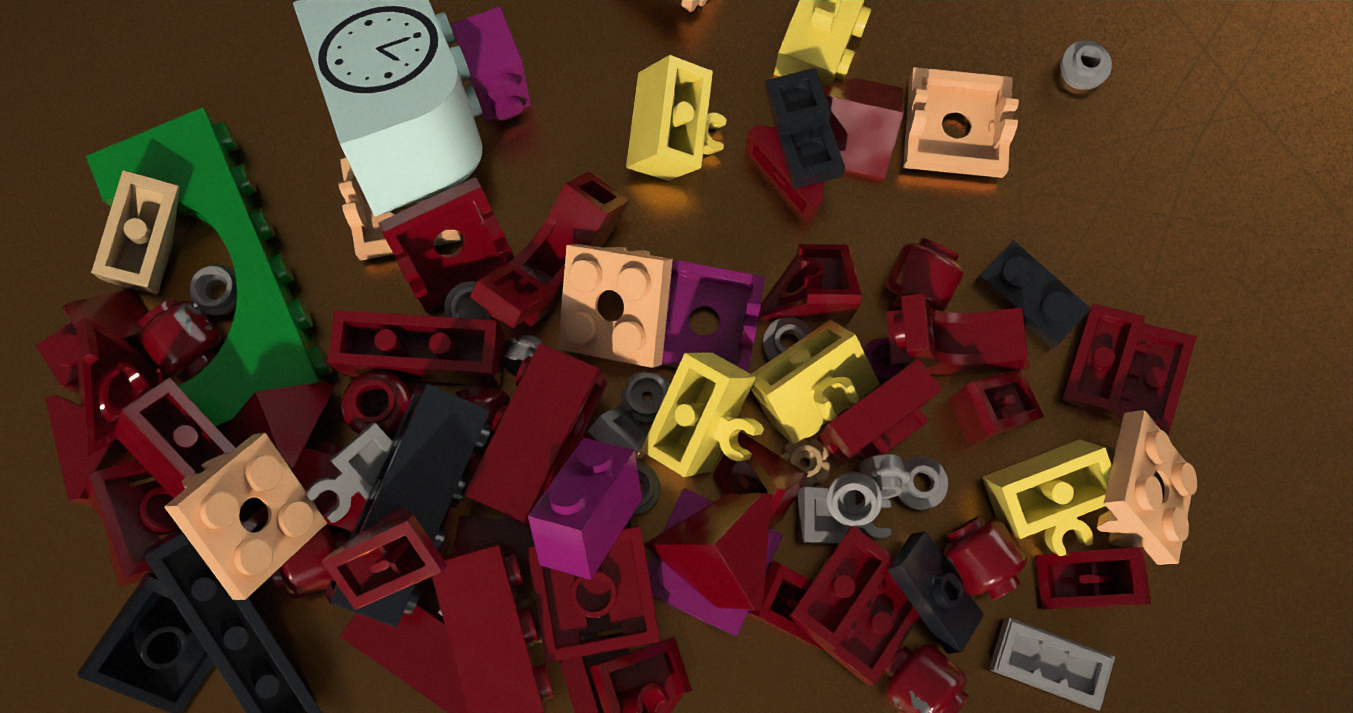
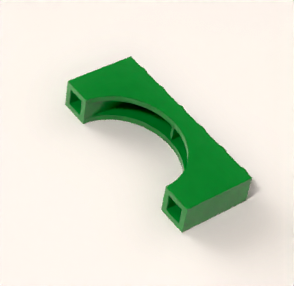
M202 107L86 156L101 197L109 206H112L123 170L178 185L180 189L177 212L197 217L213 226L228 249L234 265L237 283V303L230 332L213 360L199 374L178 386L221 432L256 391L318 382H327L329 384L326 375L332 373V367L327 363L328 357L321 345L313 346L306 330L313 326L310 314L300 298L293 299L287 285L294 281L291 269L281 253L274 254L269 242V238L275 236L272 224L262 208L256 210L250 197L251 194L257 192L255 184L243 164L237 166L232 151L238 149L237 141L225 121L217 123L206 109Z

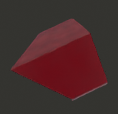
M860 78L823 85L822 88L831 109L829 123L845 164L844 174L884 182L904 114V88Z
M798 244L797 255L762 301L758 321L774 322L783 317H795L804 322H827L830 319L834 322H850L861 305L862 292L849 244Z
M85 316L77 322V366L88 456L117 440L113 433L121 410L167 380L169 376L164 375L146 354Z
M318 382L256 391L221 433L235 448L253 434L266 433L292 470L334 387L327 382Z
M771 494L724 495L643 545L715 607L763 611Z
M675 637L590 667L604 713H671L685 693L692 691Z

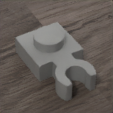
M374 422L329 459L340 472L333 478L316 480L306 491V496L311 501L326 490H332L337 494L336 506L325 515L331 523L340 520L347 514L351 506V497L359 492L365 500L367 499L392 441Z
M800 488L798 492L797 543L838 544L850 526L841 524L829 512L827 506L828 488ZM856 490L848 491L845 494L844 499L848 504L856 505ZM882 499L881 509L890 508L891 501ZM872 521L866 525L856 527L870 539H881L892 535L891 529L878 528Z

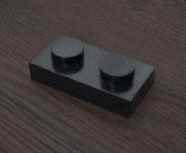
M1014 240L975 280L1006 309L1022 307L1025 326L1051 349L1057 346L1091 310L1086 303Z

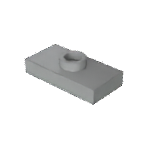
M1009 617L1004 618L989 670L1091 709L1100 710L1115 656Z

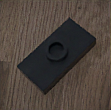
M927 532L913 533L904 543L887 570L947 654L962 652L984 614L971 595L964 591L961 581L953 573L950 565Z

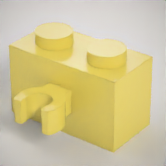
M799 0L779 49L774 75L784 76L815 68L822 86L834 83L835 77L845 80L855 51L847 49L852 35L859 38L862 37L872 9L863 6L865 0Z
M669 55L638 72L626 168L670 181L700 169L703 154L710 155L723 150L724 144L713 140L708 131L709 128L716 130L723 127L727 122V119L719 113L713 112L708 114L712 70Z
M831 319L751 373L756 377L751 390L770 424L794 445L803 438L816 434L823 424L837 418V414L855 405L867 393L880 385L856 334Z
M684 353L640 451L683 477L711 472L721 451L728 458L735 461L749 460L752 453L739 445L738 434L741 430H744L752 436L761 435L764 428L755 419H737L756 377L714 353Z
M1077 440L983 476L982 479L996 518L1002 520L1013 535L1021 539L1045 530V541L1049 549L1057 555L1063 556L1066 555V550L1063 546L1062 538L1068 530L1074 529L1075 536L1081 544L1085 546L1093 544V534L1090 527L1085 522L1077 519V517L1106 506L1103 502L1112 465L1105 447Z

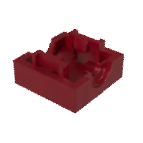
M917 359L832 420L816 440L823 443L829 452L828 457L837 469L859 453L864 460L873 456L884 455L929 422L920 409L939 394L942 388L922 362Z
M138 460L90 472L84 484L93 512L99 515L106 531L110 547V561L119 587L141 581L146 573H154L144 558V550L160 541L159 535L170 534L179 528L164 507L174 498L157 480L130 487L129 483L153 477Z
M640 526L622 530L610 549L609 555L605 557L600 565L602 571L597 570L591 580L539 565L535 545L527 547L546 663L660 642ZM622 628L621 633L581 639L582 635Z

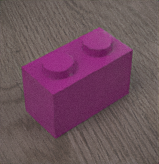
M501 7L451 23L456 44L460 46L471 76L468 77V80L472 84L478 98L484 121L487 122L493 119L508 120L520 114L524 108L530 107L531 102L522 59Z
M583 438L528 514L539 565L589 580L593 578L642 500L635 450Z

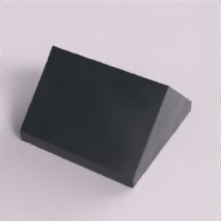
M146 573L77 674L81 679L168 713H182L214 663L156 574Z

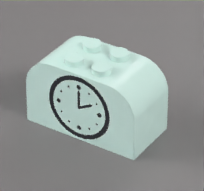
M298 0L293 2L339 143L374 216L445 192L464 182L475 171L481 160L483 147L474 117L483 113L472 84L463 87L462 82L468 81V77L471 76L460 46L452 48L448 46L456 43L445 12L435 15L429 0Z

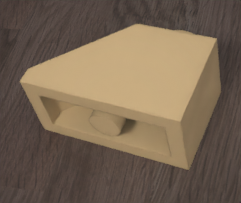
M123 170L91 273L107 283L158 295L173 246L179 186Z

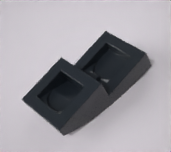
M812 68L765 80V89L774 127L793 189L843 177L845 164L829 123L831 109L816 69Z

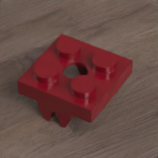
M476 177L378 222L381 232L391 248L406 282L408 281L415 298L419 299L426 313L443 305L448 293L456 285L468 281L477 282L514 258L505 234ZM445 230L459 231L464 237V242L457 252L444 255L434 249L435 238Z

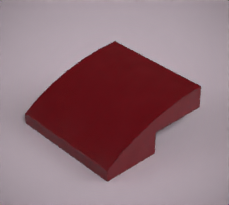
M1092 303L1063 401L1121 424L1124 413L1145 410L1160 430L1169 435L1197 336L1144 323L1145 316Z
M850 526L791 610L789 616L818 645L866 685L874 686L920 615L887 570L895 557L855 526Z

